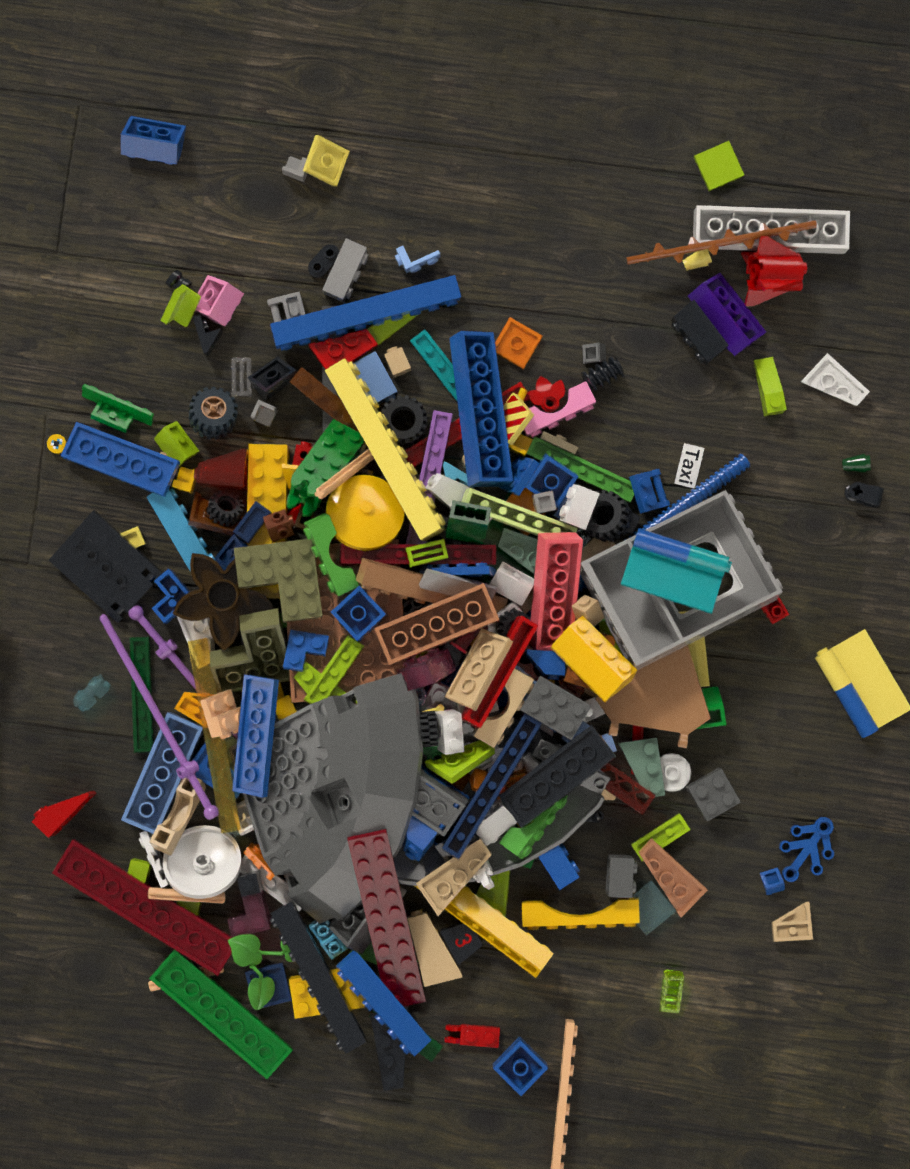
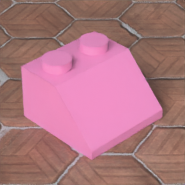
M208 275L197 293L201 296V300L195 312L217 324L226 326L234 310L240 304L244 293L230 283Z

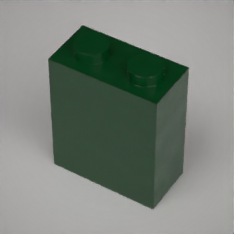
M453 500L445 538L483 545L491 508Z

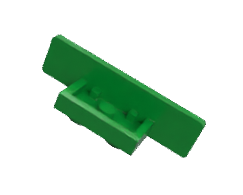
M86 384L82 386V397L97 403L91 413V419L124 433L128 431L134 419L152 426L154 413L148 409L133 405L130 401L119 399L111 393L100 391L94 386Z

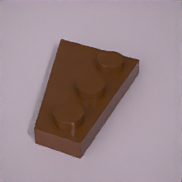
M195 491L188 525L233 536L235 534L233 531L243 519V516L233 526L231 523L229 527L225 523H223V526L219 525L220 522L215 524L213 522L214 519L210 520V515L207 514L209 501L202 498L201 494ZM221 508V509L224 510V511H232V510H230V509H226V510H225V509Z

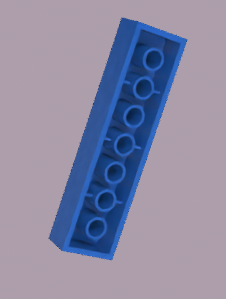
M460 331L449 339L468 487H502L513 482L494 332Z

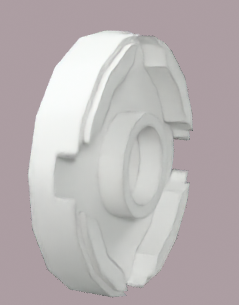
M669 753L662 755L660 762L664 790L671 792L681 790L690 780V764L679 754Z

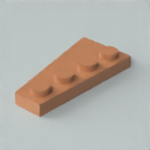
M652 838L639 851L640 856L680 917L708 891L703 884Z

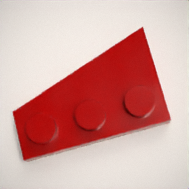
M367 329L345 334L335 339L330 338L323 342L309 344V348L325 370L344 358L349 362H354L378 346Z

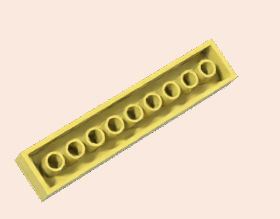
M344 358L326 369V374L420 540L428 541L445 531V520L441 514L435 512L436 505L433 499L426 496L425 491L427 489L422 481L417 480L415 476L418 474L416 469L406 461L407 453L403 447L397 445L398 438L390 428L388 429L387 425L389 422L387 418L377 410L380 406L376 399L368 394L370 388L365 380L363 381L362 378H359L358 375L361 373L356 364Z

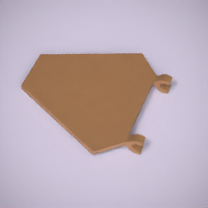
M688 645L638 670L632 681L608 701L604 702L599 696L595 698L611 721L608 735L617 736L619 723L680 733L678 747L687 748L688 734L711 719Z

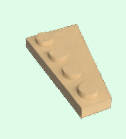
M481 838L467 847L460 860L454 857L416 883L438 916L492 855Z

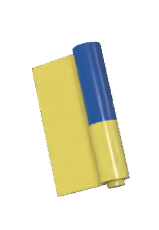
M865 629L829 650L825 647L817 652L818 656L815 657L817 663L861 738L873 734L879 727L910 711L908 701Z

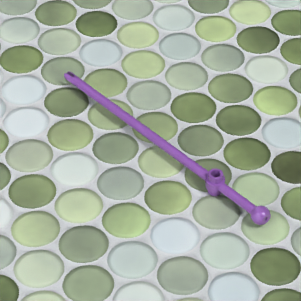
M136 605L129 610L130 618L138 620L158 644L159 649L156 651V654L162 660L168 657L198 693L208 694L175 654L174 650L178 648L176 643L172 639L167 642L162 639L143 616L144 611L140 606ZM238 733L233 734L238 739Z
M102 614L100 621L180 763V768L176 769L178 777L180 779H189L205 808L204 816L206 819L211 820L217 817L219 809L210 803L195 776V772L199 771L197 762L194 760L189 762L185 758L108 617Z

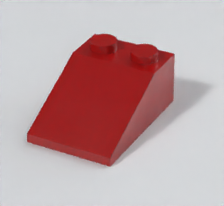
M90 791L48 807H41L33 815L35 819L32 823L48 838L53 837L89 802L96 792Z

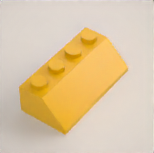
M583 615L568 626L550 647L604 702L608 701L629 684L637 672V669Z

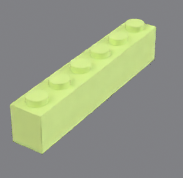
M471 488L465 489L461 501L490 507V519L538 536V533L577 532L578 529Z

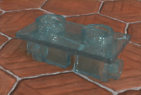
M102 674L98 677H93L88 682V686L84 690L78 691L74 696L73 702L75 707L78 706L82 712L88 711L97 702L93 695L95 694L101 698L110 690L111 684L107 680L104 681Z

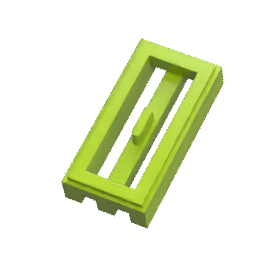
M444 539L405 548L410 567L448 559ZM441 544V548L413 555L411 553L414 550ZM443 552L441 556L416 562L413 561L414 558Z

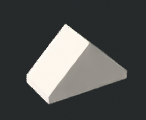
M245 800L231 806L239 834L242 836L254 830Z

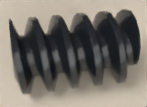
M609 357L608 363L602 361V367L596 364L595 371L589 368L588 374L584 371L581 372L583 381L587 382L590 389L593 388L597 392L598 384L604 388V381L609 385L611 384V378L618 381L617 374L625 377L623 368L616 357L615 360Z

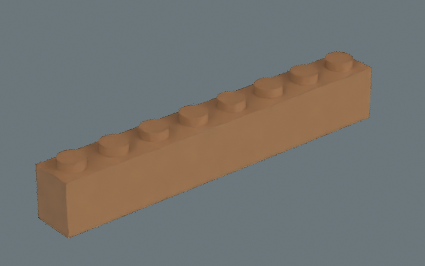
M362 558L356 581L364 589L372 590L377 588L379 592L387 595L393 592L399 598L408 599V597H412L414 601L425 604L426 601L434 604L451 597L450 595L420 588L419 583L424 575L422 573ZM495 593L492 599L496 613L503 609L508 602V598Z

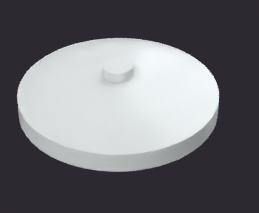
M207 825L195 826L184 830L172 856L164 853L163 869L170 886L181 895L194 899L211 898L226 891L236 881L242 865L241 852L236 840L225 830Z

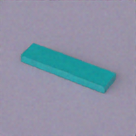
M424 329L411 339L410 342L457 401L453 364Z

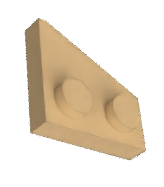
M809 902L803 903L771 922L773 942L813 940Z

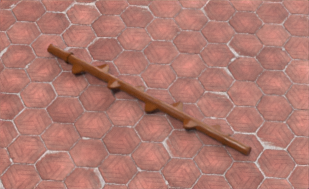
M814 220L773 229L762 223L758 232L737 236L730 229H727L722 239L699 243L694 237H691L688 245L666 250L660 243H656L651 253L645 252V254L626 257L627 265L671 256L677 263H681L686 253L708 249L712 255H717L719 247L742 242L748 249H752L754 241L760 239V236H779L783 241H788L790 233L817 228V223Z

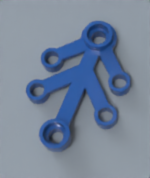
M820 817L812 825H793L790 828V833L795 837L801 836L802 833L814 832L810 839L792 842L783 840L780 842L779 849L785 853L793 849L803 848L792 865L783 869L782 876L786 881L794 882L798 879V869L809 854L812 861L811 873L814 875L822 874L823 867L820 865L817 842L820 838H822L824 847L821 852L822 857L827 860L834 857L829 837L834 826L829 818ZM822 823L826 824L825 830L820 829ZM796 827L800 829V832L798 834H794L793 832L794 828ZM784 843H787L789 846L787 850L782 849ZM827 850L831 852L829 857L825 856V851ZM815 866L820 867V870L817 873H815L813 870ZM788 870L793 871L791 877H788L786 874Z

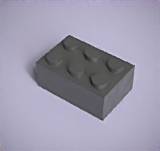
M540 676L520 710L572 740L590 710L591 705Z

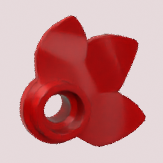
M540 376L536 382V390L528 392L529 399L533 404L541 406L545 412H555L559 407V400L565 394L564 383L562 380H559L552 385L546 378ZM548 400L553 403L551 407L546 404Z

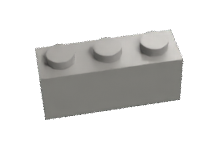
M347 238L345 239L322 289L323 294L343 303L346 298L350 299L353 292L351 287L354 281L357 282L361 275L359 269L362 264H366L369 257L367 247Z

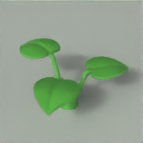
M252 934L238 935L229 939L228 942L235 963L242 967L250 965V968L259 976V978L252 979L248 987L251 1006L255 1010H259L273 997L275 984L272 978H263V974L256 968V965L261 963L262 955L285 954V959L288 962H292L288 954L291 951L288 945H283L282 941L281 948L283 951L259 950L260 941L258 937Z

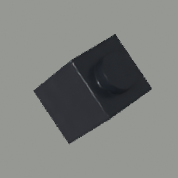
M259 870L241 874L237 877L241 897L260 893L263 890Z

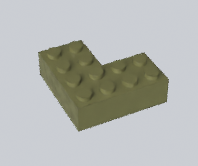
M311 539L234 548L239 589L278 584L283 623L322 618L316 563L311 549L313 546Z
M278 608L239 616L240 632L244 645L230 647L226 651L220 649L209 652L210 668L218 693L229 689L232 692L243 690L244 675L278 679L280 683L290 681V671L283 669L287 640Z

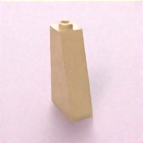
M422 909L412 911L411 915L408 916V922L424 987L462 978L461 969L428 912H422Z

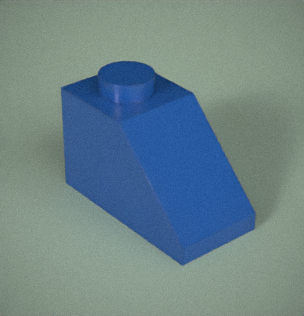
M528 649L525 651L524 656L542 676H547L548 680H559V677L565 676V662L554 651Z

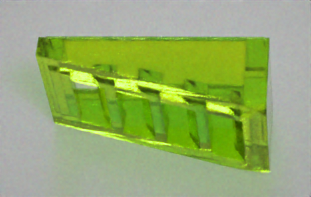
M663 971L660 1012L679 1013L684 983L683 972ZM668 986H674V987H677V989H672V988H667V987H668ZM666 994L676 995V997L666 996ZM665 1001L675 1002V1005L665 1004Z

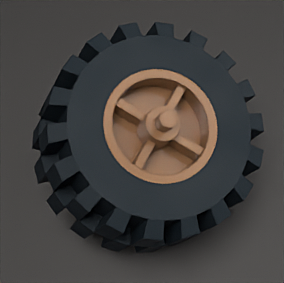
M206 387L203 388V392L199 390L196 396L192 397L189 406L190 426L193 427L195 433L199 432V436L202 438L207 436L209 440H211V437H215V440H218L219 436L224 438L227 436V433L230 434L233 428H235L238 405L235 403V398L230 397L231 393L228 391L226 393L223 392V388L216 390V387H211L208 390Z

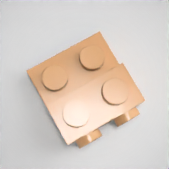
M231 689L200 700L211 738L220 736V739H225L232 736L231 732L233 734L238 733L241 707H236Z

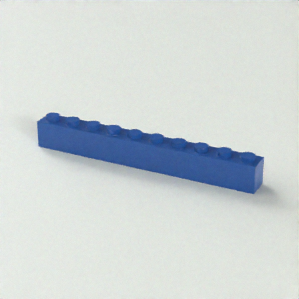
M453 275L271 323L270 328L276 349L281 348V351L291 349L294 344L299 343L300 346L307 345L313 339L318 338V341L326 340L332 334L341 336L347 334V330L355 329V331L365 329L366 325L373 324L374 326L384 324L385 320H401L403 315L410 314V316H416L421 314L423 310L428 309L431 312L440 309L439 306L447 305V307L458 304L457 301H460L461 294L456 276Z

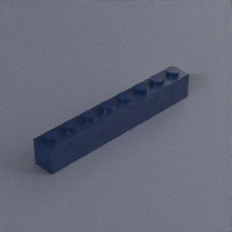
M526 713L523 715L442 847L444 852L460 860L541 728V722Z

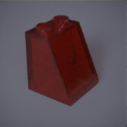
M240 449L198 463V468L194 470L196 483L203 487L247 491L249 451L247 449Z

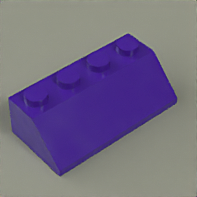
M721 273L703 282L688 295L691 301H696L728 343L727 349L734 356L766 333L765 329L748 307L745 306L744 302Z

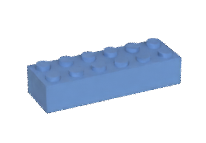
M167 712L164 720L185 758L191 762L205 727L172 712ZM161 729L121 819L154 834L157 826L166 820L176 798V789L182 780L176 772V769L180 768V763Z

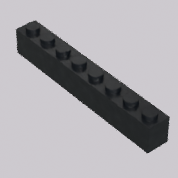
M291 901L273 911L270 921L274 928H279L281 932L279 937L284 946L288 945L291 951L288 954L292 962H297L300 968L298 973L301 979L307 981L309 985L307 990L312 998L315 997L319 1004L316 1006L321 1016H326L328 1020L326 1025L330 1033H335L337 1037L335 1042L339 1050H344L346 1054L366 1043L367 1038L295 903Z

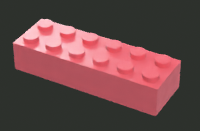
M576 532L538 533L531 621L539 626L529 642L534 650L553 651L550 648L551 645L568 626L575 622L576 617L571 606L577 602L583 546V539Z

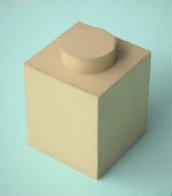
M392 347L384 354L393 378L411 371L402 347Z
M587 595L581 597L571 606L576 620L583 615L595 627L604 619L599 601Z

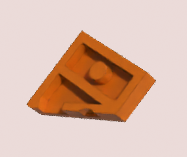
M251 843L244 851V854L258 869L264 868L268 872L266 878L271 881L275 875L264 860L259 844Z

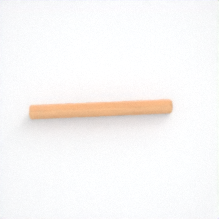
M369 449L319 486L316 489L315 496L323 499L374 459Z

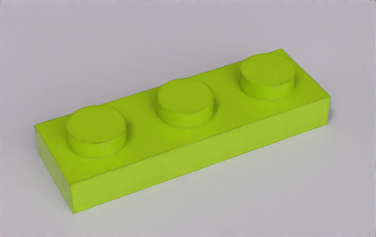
M678 813L632 843L631 846L640 860L643 861L639 851L651 838L663 848L690 831V828L681 814Z

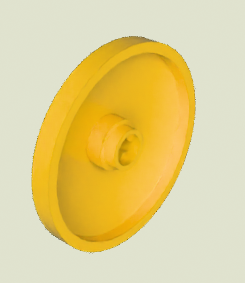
M371 475L350 477L331 492L326 505V514L330 516L337 532L335 537L344 545L356 550L370 551L386 546L398 535L404 520V510L389 483Z

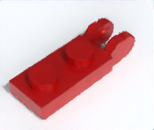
M469 1024L446 1025L445 1030L451 1032L461 1031L460 1037H445L444 1042L460 1043V1045L498 1048L500 1027Z

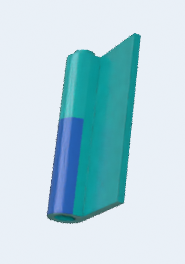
M638 528L621 585L712 614L722 578L725 572L729 573L732 562L729 561L728 556Z

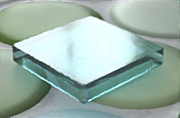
M652 881L648 882L632 896V898L638 897L640 923H637V925L646 936L676 912Z

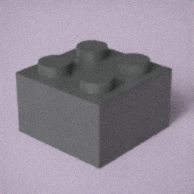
M719 767L685 786L703 819L707 822L741 803L722 768Z
M607 854L605 893L608 897L632 898V893H636V882L633 880V874H637V862H635L631 855Z

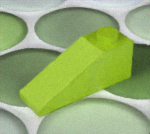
M773 357L754 360L764 416L785 412L787 409L784 393Z

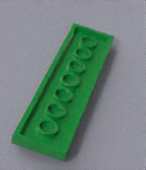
M174 949L150 976L149 979L265 1079H268L293 1051L290 1045L177 950Z

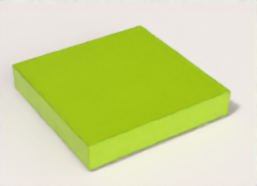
M729 141L694 156L708 191L744 177L742 168Z

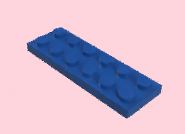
M78 422L75 423L61 454V457L163 497L166 496L180 465L179 460Z
M244 675L232 788L234 792L267 797L279 686L278 679Z

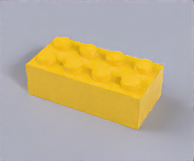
M330 970L351 1010L364 1008L365 1006L362 1004L364 999L360 995L357 997L350 990L352 985L348 981L344 982L338 976L339 970ZM300 975L291 976L289 984L295 1019L321 1015L316 1006L319 1004L315 997L312 998L307 990L309 987L307 981H303Z

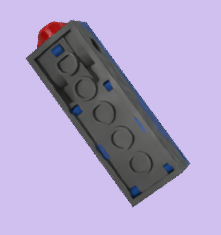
M421 764L417 802L412 815L442 836H445L470 797Z

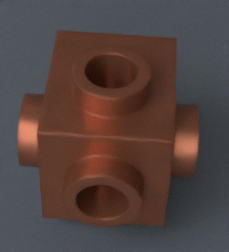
M285 509L263 517L272 543L294 535L292 527L295 524L292 516H287Z

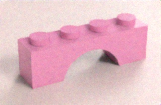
M585 381L569 389L568 402L558 412L545 413L535 406L529 408L534 416L523 430L526 437L530 435L532 438L542 434L541 430L547 427L549 430L560 425L559 421L563 419L569 421L575 418L576 413L580 411L586 413L592 410L596 400L587 382Z

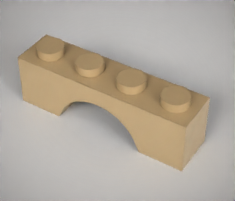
M514 668L505 684L508 693L506 707L500 714L487 717L481 728L474 729L472 732L473 736L493 748L496 744L499 745L504 738V730L506 727L509 728L514 721V713L522 708L524 696L532 691L534 679Z
M187 778L182 779L179 783L170 814L162 824L157 826L149 841L154 849L172 856L200 801ZM198 779L200 785L202 786L203 790L205 791V789H206L205 784L203 783V781H202L201 779Z

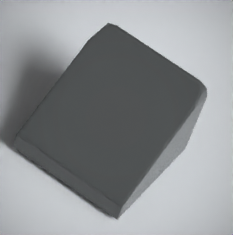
M592 343L582 345L583 364H598L606 361L605 344Z

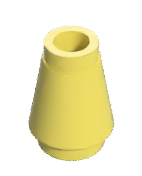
M707 249L696 251L682 260L686 271L708 266L712 262Z

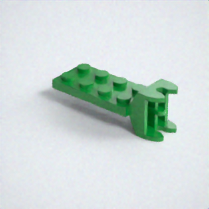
M335 419L331 421L292 475L290 494L286 502L289 509L296 507L298 503H303L305 505L302 509L304 517L315 513L322 501L318 496H315L316 489L351 463L365 443L360 432Z

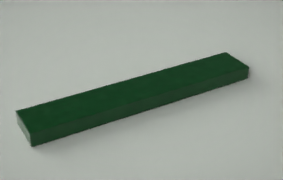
M131 637L130 659L152 696L150 637ZM131 677L134 753L150 752L154 744L153 714Z

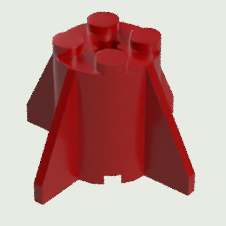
M760 236L757 252L741 253L747 264L746 274H750V280H747L749 288L745 306H755L788 291H801L803 289V275L807 272V263L803 262L800 253H796L768 236Z

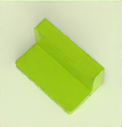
M182 284L174 290L160 321L167 325L172 320H175L184 327H187L201 300V296Z
M178 421L165 426L154 438L168 457L180 461L179 467L187 459L199 452Z

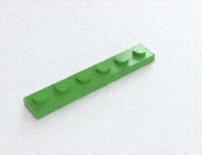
M534 437L526 455L541 461L546 453L578 474L579 477L577 479L601 490L612 491L625 501L631 502L634 492L629 480Z

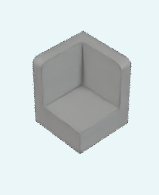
M290 156L286 166L282 167V173L305 182L308 173L304 172L303 168L307 159L302 157V160Z
M258 400L251 414V419L271 427L278 410L276 407Z
M553 491L532 495L536 513L542 514L556 510Z

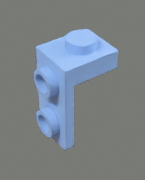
M404 246L396 248L397 255H395V259L399 266L403 265L406 273H415L421 269V266L435 264L439 261L438 258H440V252L437 250L411 262Z

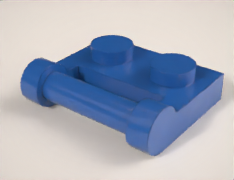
M660 469L629 477L640 514L670 506V501L666 498L661 482ZM651 477L653 478V482L659 498L658 503L650 480Z

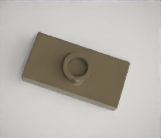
M543 431L540 438L573 455L576 454L578 449L577 446L566 442L567 438L558 434L555 437Z

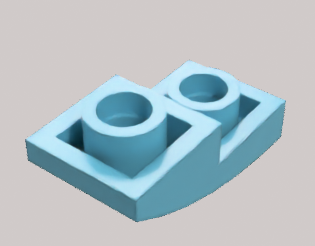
M315 920L309 924V928L332 960L345 951L347 947L328 928L329 920L321 924Z

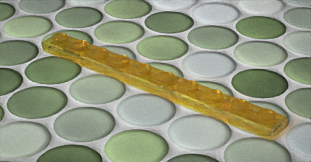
M208 638L188 641L215 801L219 809L218 818L221 834L241 830L235 792L232 791L233 780L226 740L220 739V736L211 738L200 700L217 694L216 684L210 668Z

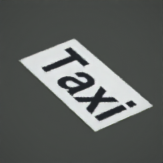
M684 443L674 484L695 489L704 448Z

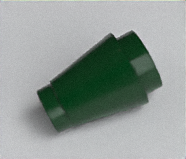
M861 454L842 459L843 471L866 473V471L871 470L870 455Z

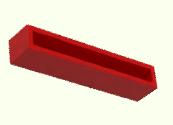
M524 616L516 617L505 636L513 641L477 710L465 707L462 713L463 721L475 728L482 727L539 625Z

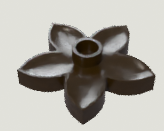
M192 553L190 571L199 590H194L184 595L177 603L172 614L188 621H202L210 618L209 629L211 636L226 651L238 636L240 630L239 616L272 610L274 608L266 596L260 592L250 590L249 588L239 589L235 559L230 562L226 570H223L213 558L204 554Z

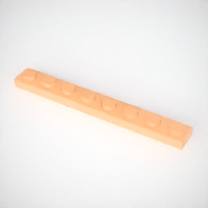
M566 1019L551 1169H564V1162H561V1155H565L566 1143H563V1135H567L568 1123H565V1115L569 1116L570 1104L567 1103V1096H571L572 1084H569V1076L573 1077L574 1065L571 1064V1057H575L576 1045L572 1044L573 1037H577L578 1026L575 1025L572 1019Z

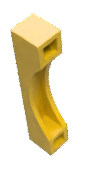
M638 897L618 898L603 910L583 915L560 912L548 906L542 900L522 901L523 927H527V930H537L539 926H546V929H558V926H566V929H575L577 925H585V928H596L597 924H605V927L608 928L616 927V924H624V927H634L636 923H640Z

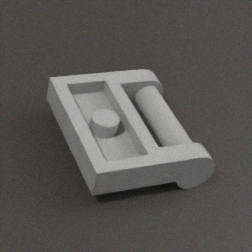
M300 291L267 300L274 323L281 321L278 304L283 303L287 319L305 315Z

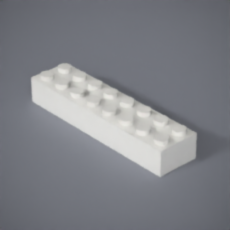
M697 205L694 210L693 237L699 243L724 238L727 229H730L737 236L758 232L762 223L773 229L794 225V223L799 224L816 220L817 228L790 233L788 241H783L779 236L770 238L795 252L845 254L849 249L850 211ZM760 239L754 241L752 249H748L743 242L722 246L719 249L757 251Z

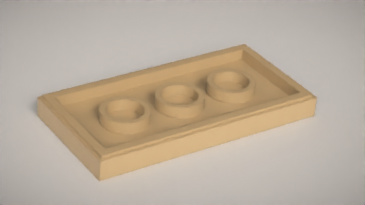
M481 629L445 698L476 711L513 641L504 636Z

